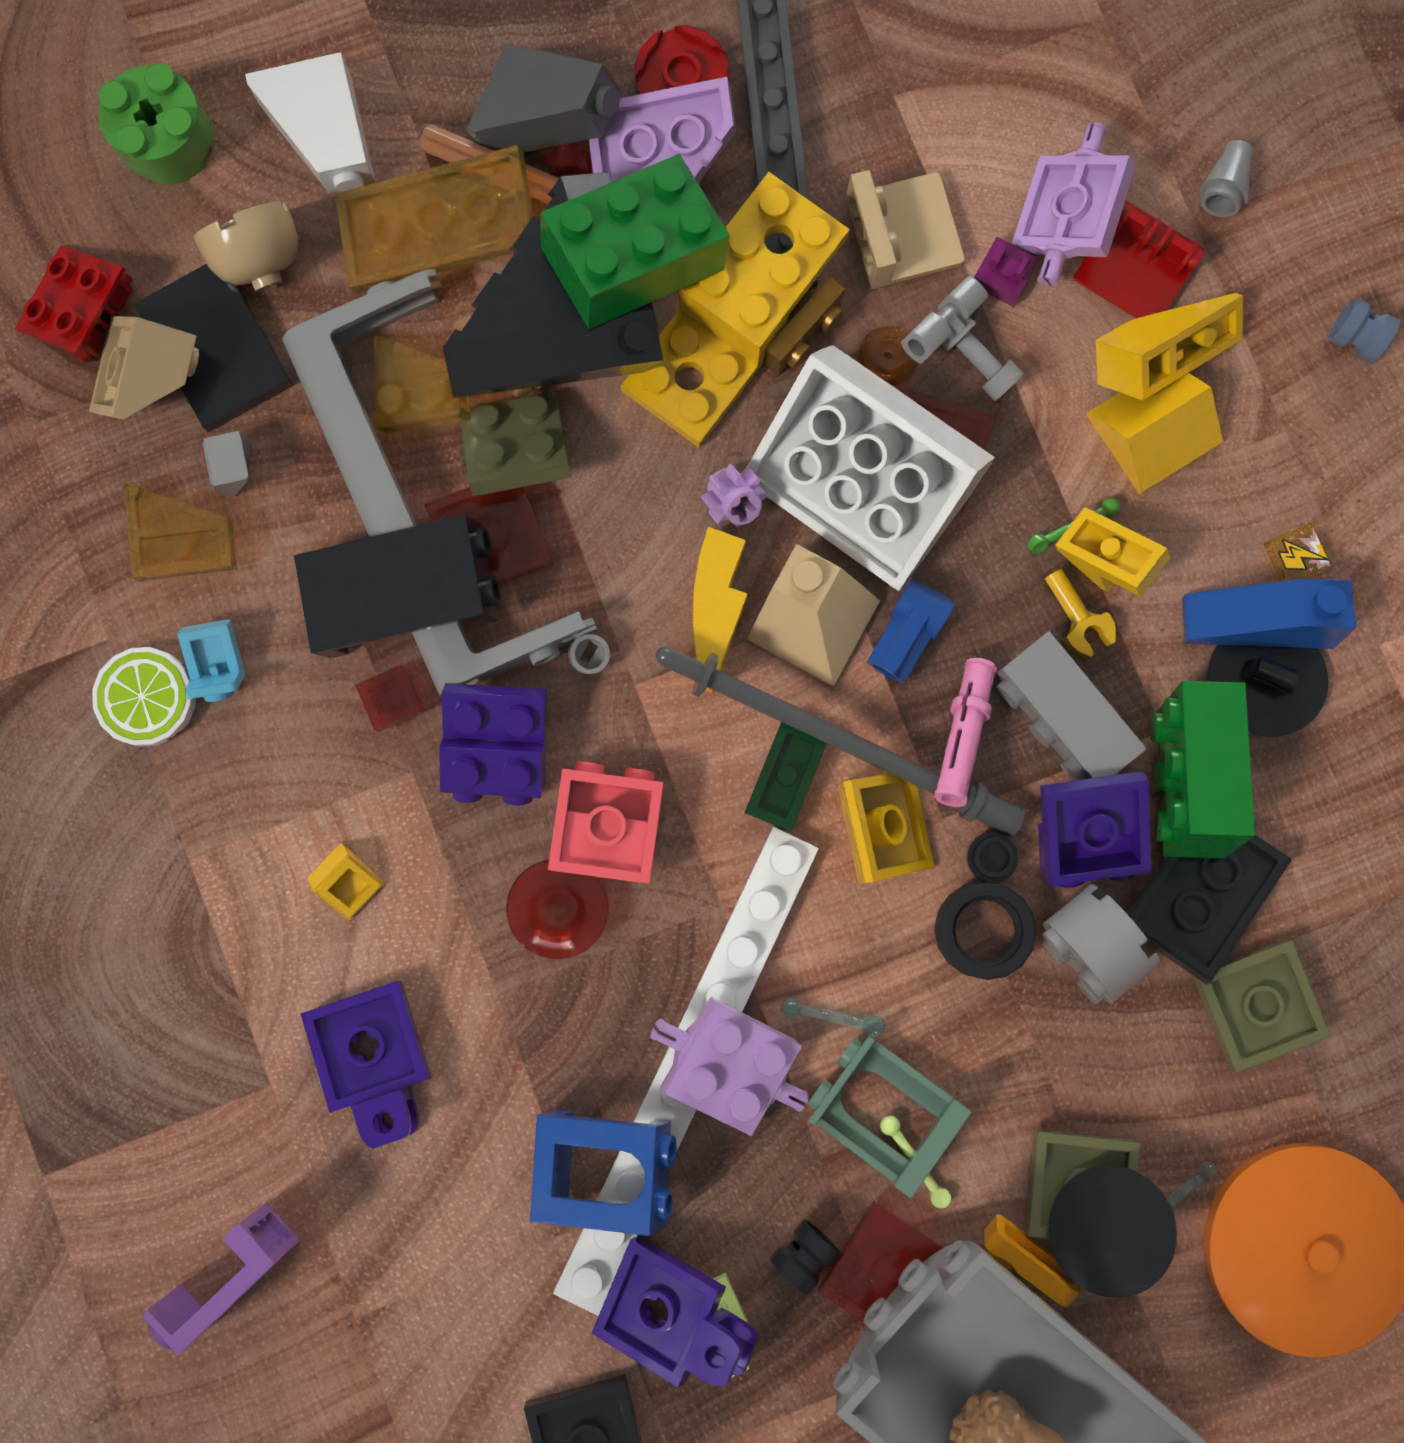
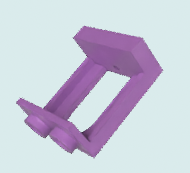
M267 1203L238 1223L223 1238L246 1265L207 1303L201 1306L187 1289L180 1284L142 1315L149 1323L148 1329L151 1336L160 1346L172 1349L179 1356L301 1241Z

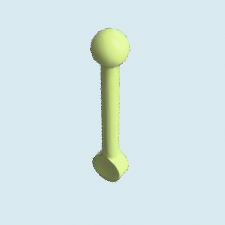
M894 1116L884 1117L880 1123L882 1132L885 1135L892 1136L906 1158L909 1159L914 1150L901 1133L899 1120ZM929 1173L923 1182L930 1190L931 1202L939 1209L946 1208L951 1202V1195L948 1189L939 1186Z

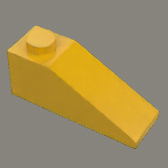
M1232 293L1132 319L1096 339L1097 384L1142 401L1243 340V295Z

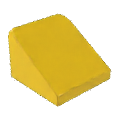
M342 843L307 878L312 891L348 920L384 885V882Z

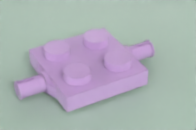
M1090 122L1086 125L1080 149L1062 156L1039 157L1012 245L1029 254L1045 256L1037 278L1038 282L1043 285H1058L1059 276L1064 261L1067 258L1075 256L1108 257L1136 164L1129 155H1104L1099 152L1104 135L1107 132V128L1100 123L1094 122L1093 125Z
M710 997L698 1020L689 1026L686 1031L665 1022L661 1018L655 1023L658 1029L653 1027L651 1039L675 1049L673 1065L660 1086L664 1094L750 1136L755 1132L767 1108L775 1100L794 1108L798 1112L805 1108L801 1101L807 1104L809 1093L785 1082L787 1072L802 1047L797 1040L713 997Z

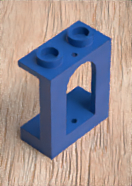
M558 1109L537 1115L530 1222L650 1236L665 1227V1222H668L671 1218L674 1203L673 1191L667 1189L668 1168L673 1167L677 1152L676 1137L670 1135L671 1121L663 1120L656 1124L587 1118L574 1116V1111ZM572 1146L618 1150L632 1154L639 1160L644 1169L645 1183L643 1191L636 1200L631 1203L622 1204L569 1198Z

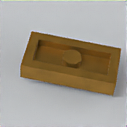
M830 276L765 348L764 365L777 376L788 365L795 369L811 351L812 345L809 341L820 329L824 333L829 332L843 315L844 309L841 305L845 288Z

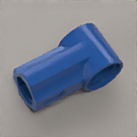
M912 577L890 614L893 616L892 620L866 663L884 676L903 684L920 659L921 653L930 639L934 640L956 602Z

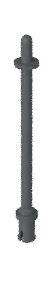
M668 646L661 647L656 652V660L661 666L695 681L692 694L697 697L703 694L708 687L934 794L937 789L940 774L716 669L718 655L710 653L705 663ZM978 781L969 785L967 804L962 807H956L960 818L969 822L976 819L1004 832L1009 837L1014 836L1019 831L1026 814L1024 807L1017 806L989 793L987 786Z

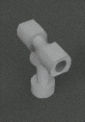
M968 276L938 305L939 312L937 314L931 312L901 341V345L905 352L920 364L941 344L947 352L955 345L988 379L981 388L996 401L1024 373L1011 359L1004 365H1001L969 331L976 324L969 316L988 298V294L976 279Z

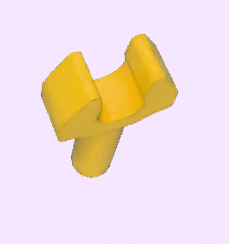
M1062 568L1045 578L1071 621L1069 633L1063 638V642L1072 653L1084 659L1093 656V650L1084 637V633L1088 628L1096 630L1099 638L1106 646L1116 642V626L1110 613L1095 614L1089 612Z

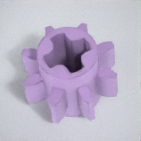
M728 464L727 468L721 469L709 477L708 492L701 495V499L709 507L708 513L719 526L729 519L738 529L741 525L748 524L759 516L762 507L761 500L767 498V493L759 485L761 479L750 467L744 469L740 474L732 464Z

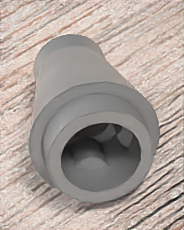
M1233 140L1225 145L1222 155L1199 190L1201 206L1207 213L1217 217H1231L1236 215L1240 208L1247 204L1251 160L1254 154V149L1249 143L1242 140Z

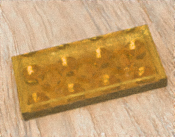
M517 145L335 194L348 285L356 293L368 291L378 283L392 281L394 283L428 269L434 268L436 273L514 254L510 248L534 216L524 152Z

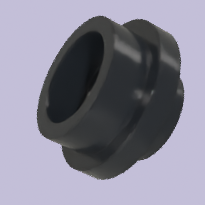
M990 832L979 835L971 842L967 850L966 860L969 870L976 878L984 882L997 883L1006 880L1013 874L1017 866L1018 854L1009 838L999 833Z

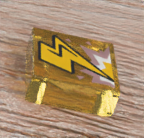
M1314 522L1263 544L1280 581L1308 579L1334 567Z

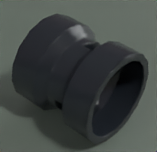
M803 1219L794 1229V1241L790 1242L787 1246H780L770 1257V1261L796 1288L809 1295L819 1283L818 1275L821 1273V1269L823 1267H833L843 1254L822 1231L807 1219Z

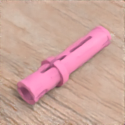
M970 658L966 660L959 696L952 700L950 708L954 717L937 789L934 793L936 801L947 806L962 807L967 804V794L977 757L983 724L990 719L992 707L988 702L997 667H995L993 662L983 658Z

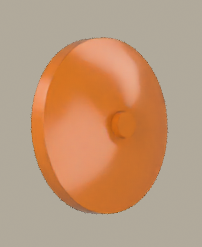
M1292 1143L1269 1148L1257 1153L1238 1166L1226 1178L1212 1201L1204 1231V1257L1210 1282L1217 1297L1231 1317L1250 1334L1272 1348L1303 1357H1330L1351 1352L1380 1335L1393 1322L1404 1305V1205L1394 1189L1376 1170L1352 1155L1335 1148L1311 1143Z

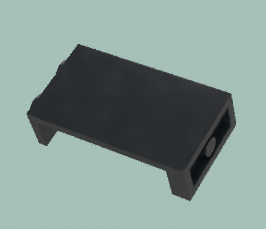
M461 515L294 555L311 654L335 658L348 655V647L455 622L479 618L486 622L498 621L496 606L501 605V592L496 578L490 576L487 557L492 556V544L487 529L484 526L481 527L479 522L467 515Z

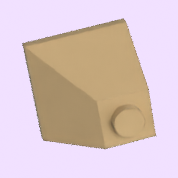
M111 316L89 412L124 420L185 385L187 376L191 377L194 374L198 364L199 350L194 347L197 335L139 317Z
M796 544L772 587L746 641L821 682L834 687L880 600L841 567Z

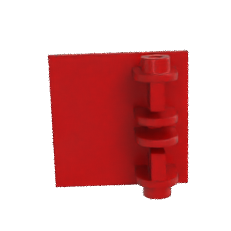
M1125 200L1108 257H1085L1072 280L1134 318H1140L1168 310L1191 271L1195 269L1205 254V248L1200 246L1199 242L1192 241L1174 230V227L1171 225L1167 226L1158 217L1154 218L1136 207L1135 203Z
M61 245L56 255L47 264L46 273L34 295L25 304L23 315L15 329L67 350L69 355L87 364L91 356L97 357L98 351L106 338L104 334L94 327L96 326L108 332L109 324L100 319L101 314L110 318L111 316H119L107 304L121 311L129 294L131 295L133 291L130 287L133 278L125 273L126 269L120 265Z

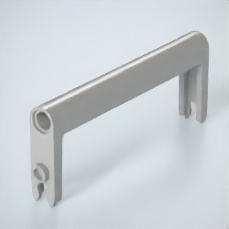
M434 268L415 273L394 283L392 281L378 283L367 291V295L296 325L287 331L282 338L369 537L418 525L346 366L341 350L347 344L437 303L439 299L436 292L442 288L440 280L431 281L438 276ZM578 611L480 653L474 652L461 622L411 633L439 697H442L445 683L477 685L529 661L532 662L533 666L547 663L560 655L558 648L573 642L581 635L596 631L597 627L592 617L583 620L581 613Z

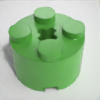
M155 63L129 69L117 76L113 81L106 82L99 89L98 99L100 105L98 113L102 133L133 173L153 180L157 184L172 185L184 182L200 172L205 165L204 158L209 148H213L215 140L214 128L210 117L193 90L180 75L175 73L166 64Z

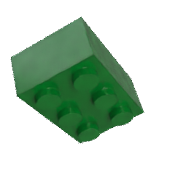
M680 153L540 213L541 249L588 330L724 270L730 235Z
M1182 681L1172 694L1165 698L1157 713H1153L1151 717L1150 736L1153 743H1158L1159 761H1156L1153 766L1152 783L1154 791L1160 792L1161 811H1157L1155 816V837L1157 841H1163V857L1226 858L1255 836L1246 683Z

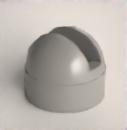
M585 634L577 637L571 643L568 657L572 667L578 672L595 674L603 670L608 664L610 650L606 641L600 636ZM591 642L597 646L584 667L578 661L588 643Z

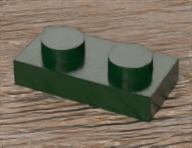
M781 722L744 814L792 832L827 743Z

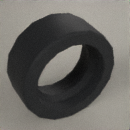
M990 882L964 885L948 895L938 910L934 927L937 947L947 963L962 974L985 980L1007 977L1021 968L1033 951L1036 937L1033 913L1023 897L1007 886ZM982 900L996 902L1005 908L1013 920L1015 930L1013 942L1006 953L996 959L987 961L973 959L963 952L955 934L956 921L962 910L971 903Z

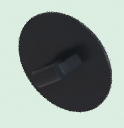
M1217 645L1209 661L1208 681L1246 683L1248 731L1251 734L1278 737L1294 733L1308 725L1318 715L1325 703L1328 691V673L1324 659L1316 648Z
M1111 1165L1098 1166L1077 1174L1060 1190L1050 1213L1049 1238L1057 1262L1073 1282L1096 1295L1123 1298L1146 1291L1163 1277L1175 1254L1177 1227L1168 1200L1151 1180L1128 1168Z

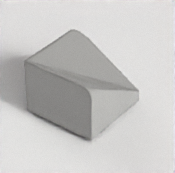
M240 431L203 438L204 442L202 444L211 486L227 498L234 497L248 481L249 474L246 463L251 452L252 443Z

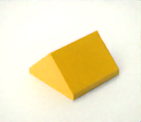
M1189 373L1143 401L1119 392L1086 413L1139 495L1223 443L1212 388Z
M884 774L844 781L837 786L859 884L876 882L935 868L916 785L895 775Z

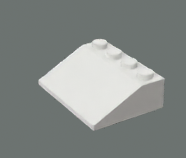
M831 345L810 354L747 467H750L761 479L759 485L767 493V497L894 589L900 591L968 500L995 457L840 349Z

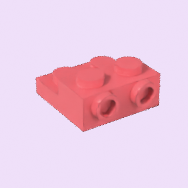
M576 761L575 770L562 768L548 870L650 884L664 782L654 781L655 772L642 769L625 768V776L622 777L604 774L605 765Z

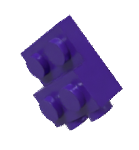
M445 683L442 690L443 738L439 746L440 792L453 793V798L463 803L479 801L483 795L503 796L505 803L515 806L529 804L533 798H541L546 781L547 689Z
M1142 771L1040 786L1042 823L1038 824L1040 869L1051 887L1074 888L1081 886L1084 882L1101 879L1123 881L1132 878L1136 874L1151 872L1149 779Z

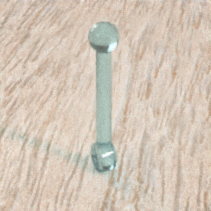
M787 998L781 1004V1011L788 1018L802 1015L862 1028L873 1037L880 1036L885 1030L884 1021L877 1016H869L867 1019L845 1015L800 1005L799 1001L795 998Z
M1210 1161L1200 1163L1198 1173L1166 1198L1171 1208L1204 1181L1215 1180L1218 1176L1217 1166Z

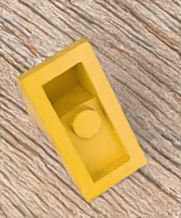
M1086 507L1083 508L1055 544L1057 550L1102 590L1109 592L1116 584L1139 597L1143 595L1171 558L1166 547Z

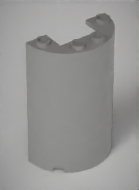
M958 1240L934 1253L924 1262L915 1259L907 1265L900 1275L899 1285L886 1300L884 1298L878 1299L867 1311L864 1317V1324L867 1327L858 1340L848 1362L841 1367L833 1381V1388L837 1390L836 1414L870 1443H954L949 1438L950 1431L953 1428L952 1420L960 1414V1410L970 1396L973 1394L980 1396L989 1389H992L993 1393L1003 1390L1005 1394L1015 1398L1019 1402L1020 1407L1025 1409L1026 1413L1033 1415L1036 1422L1057 1431L1067 1443H1210L998 1261L972 1241Z

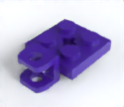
M395 981L301 1013L300 1015L329 1113L351 1106L358 1132L363 1142L370 1148H376L415 1133L419 1126V1114L410 1085L431 1079V1075L402 981ZM363 1031H367L370 1038L377 1037L379 1041V1047L374 1050L375 1058L367 1061L365 1054L356 1055L353 1045L360 1042V1033ZM385 1112L389 1113L393 1118L394 1124L392 1128L387 1127L384 1123Z
M641 1236L630 1239L592 1330L593 1335L676 1387L686 1383L690 1373L711 1385H726L731 1381L732 1375L737 1376L746 1371L759 1340L757 1332L747 1322L724 1308L717 1310L726 1286ZM661 1298L668 1309V1318L665 1317L657 1323L653 1319L655 1311L649 1306V1300L656 1301Z

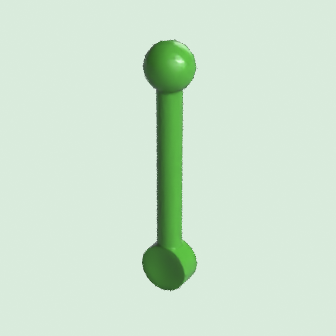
M1110 497L1105 499L1101 507L1094 510V512L1102 516H1116L1121 509L1119 500ZM1073 521L1045 536L1043 534L1033 536L1027 543L1028 549L1034 555L1043 553L1049 544L1062 537Z

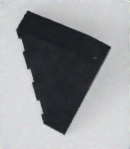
M608 172L561 176L548 193L552 200L545 210L611 183ZM534 216L510 248L514 255L501 274L496 272L492 274L471 306L476 310L462 331L455 329L443 346L453 398L643 373L663 361L652 303H648L588 330L541 249L540 217L536 218Z

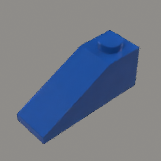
M1294 579L1185 594L1182 598L1185 644L1334 649L1356 628L1352 580Z

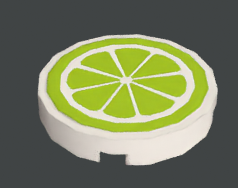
M152 647L130 648L113 656L99 671L92 689L93 710L100 726L114 739L138 747L161 745L174 737L177 732H181L191 720L196 707V698H187L185 688L190 682V677L186 667L175 656Z

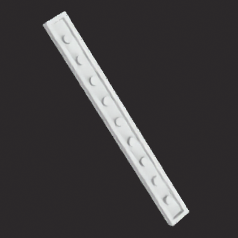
M772 827L678 1026L679 1029L686 1031L689 1026L698 1020L710 997L740 1012L743 1011L819 848L778 828ZM669 1047L634 1122L656 1124L663 1120L671 1121L670 1135L676 1137L678 1150L696 1109L664 1094L660 1087L673 1065L675 1049ZM619 1151L596 1201L622 1204L631 1203L636 1200L643 1191L645 1183L644 1169L639 1160L630 1153ZM583 1228L553 1294L599 1316L629 1241L637 1235Z

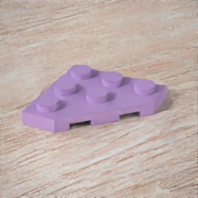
M723 77L620 98L618 109L615 115L611 117L603 136L589 139L593 173L608 172L610 180L613 182L680 153L699 184L736 133L728 78Z

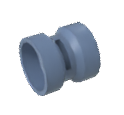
M1354 297L1335 322L1328 336V341L1341 348L1353 344L1352 348L1357 351V356L1373 364L1388 348L1399 329L1401 321L1387 313L1382 315L1374 313L1371 315L1370 304L1358 297Z

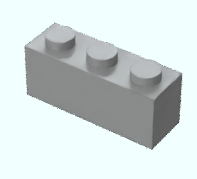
M1050 631L1038 638L996 672L995 677L1000 682L996 688L1001 697L1014 709L1020 706L1032 721L1028 725L1031 733L1044 747L1053 746L1064 760L1060 766L1071 781L1116 775L1147 749Z

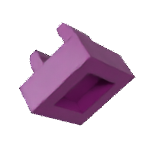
M996 237L974 279L985 288L988 294L1014 307L1040 259Z

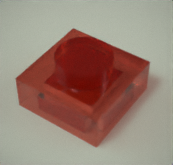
M403 665L394 667L355 685L372 726L377 732L424 712Z

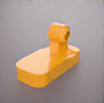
M997 1214L984 1229L986 1252L1009 1272L1014 1267L1016 1273L1059 1305L1068 1308L1082 1292V1287L1066 1275L1051 1251L1032 1237H1029L1023 1230L1004 1216Z

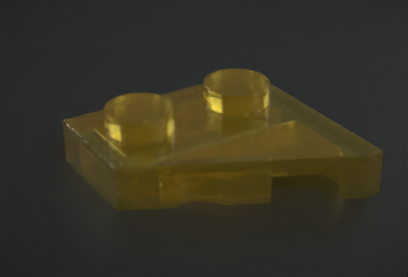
M374 336L375 429L389 433L470 420V396L453 398L445 360L386 337Z

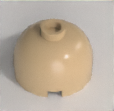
M281 201L261 204L232 214L234 219L221 226L222 230L218 221L199 230L193 236L201 256L212 272L223 281L236 286L252 284L255 292L271 288L283 282L280 272L293 264L298 253L299 237L295 222L286 202L282 204Z

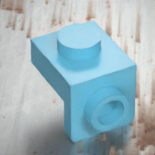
M231 619L181 627L177 635L190 677V682L185 688L187 698L204 697L206 702H215L234 695V691L238 690L246 673Z

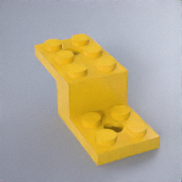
M770 172L766 174L726 226L730 240L724 270L679 290V311L659 335L663 361L643 373L629 374L621 385V391L698 448L701 447L764 364L765 348L788 324V317L791 311L849 235V228ZM784 233L790 237L793 247L786 253L776 254L766 247L765 240L771 234ZM685 368H694L702 374L704 380L698 388L685 390L676 383L675 378L677 374Z

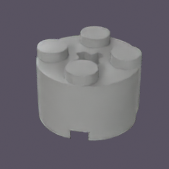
M1090 884L1043 923L1046 931L1042 934L1045 938L1042 944L1058 964L1062 966L1067 961L1078 973L1079 979L1075 981L1076 984L1093 1004L1097 1005L1103 999L1113 1004L1157 968L1161 961L1156 952L1147 958L1141 946L1148 939L1140 928L1109 895H1106L1099 901L1096 898L1098 887Z

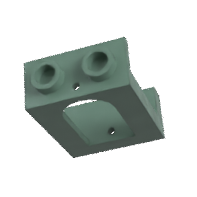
M868 1035L863 1043L854 1038L837 1061L844 1068V1071L834 1085L824 1080L807 1105L814 1110L808 1121L814 1126L817 1124L890 1179L897 1189L909 1198H912L972 1111L870 1035ZM861 1071H872L882 1076L937 1117L909 1159L905 1158L853 1119L844 1109L841 1101L842 1088L847 1079L853 1074Z

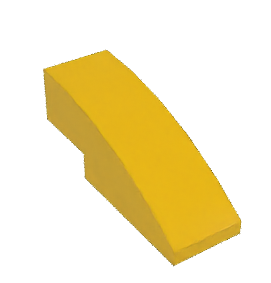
M708 527L698 559L694 584L693 636L696 659L705 663L709 654L714 653L718 655L716 669L721 671L747 600V593L731 588L745 550L746 540ZM706 688V692L713 693L712 689Z

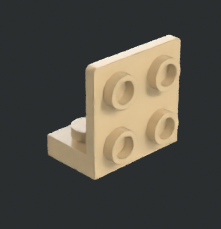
M870 170L850 175L845 200L871 289L959 267L963 264L965 260L941 175L938 172L877 187L874 186Z

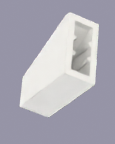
M341 52L245 74L247 84L260 107L328 193H355L361 190L364 185L376 183L352 78Z

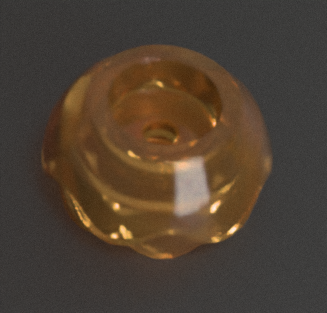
M892 326L876 328L869 332L859 345L858 363L891 386L910 379L917 367V362L905 352L901 345V341L908 333L900 328ZM890 352L893 357L887 359L884 357V353Z

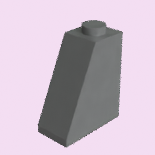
M506 44L466 130L477 144L506 156L603 136L611 117L615 115L622 92L602 63Z

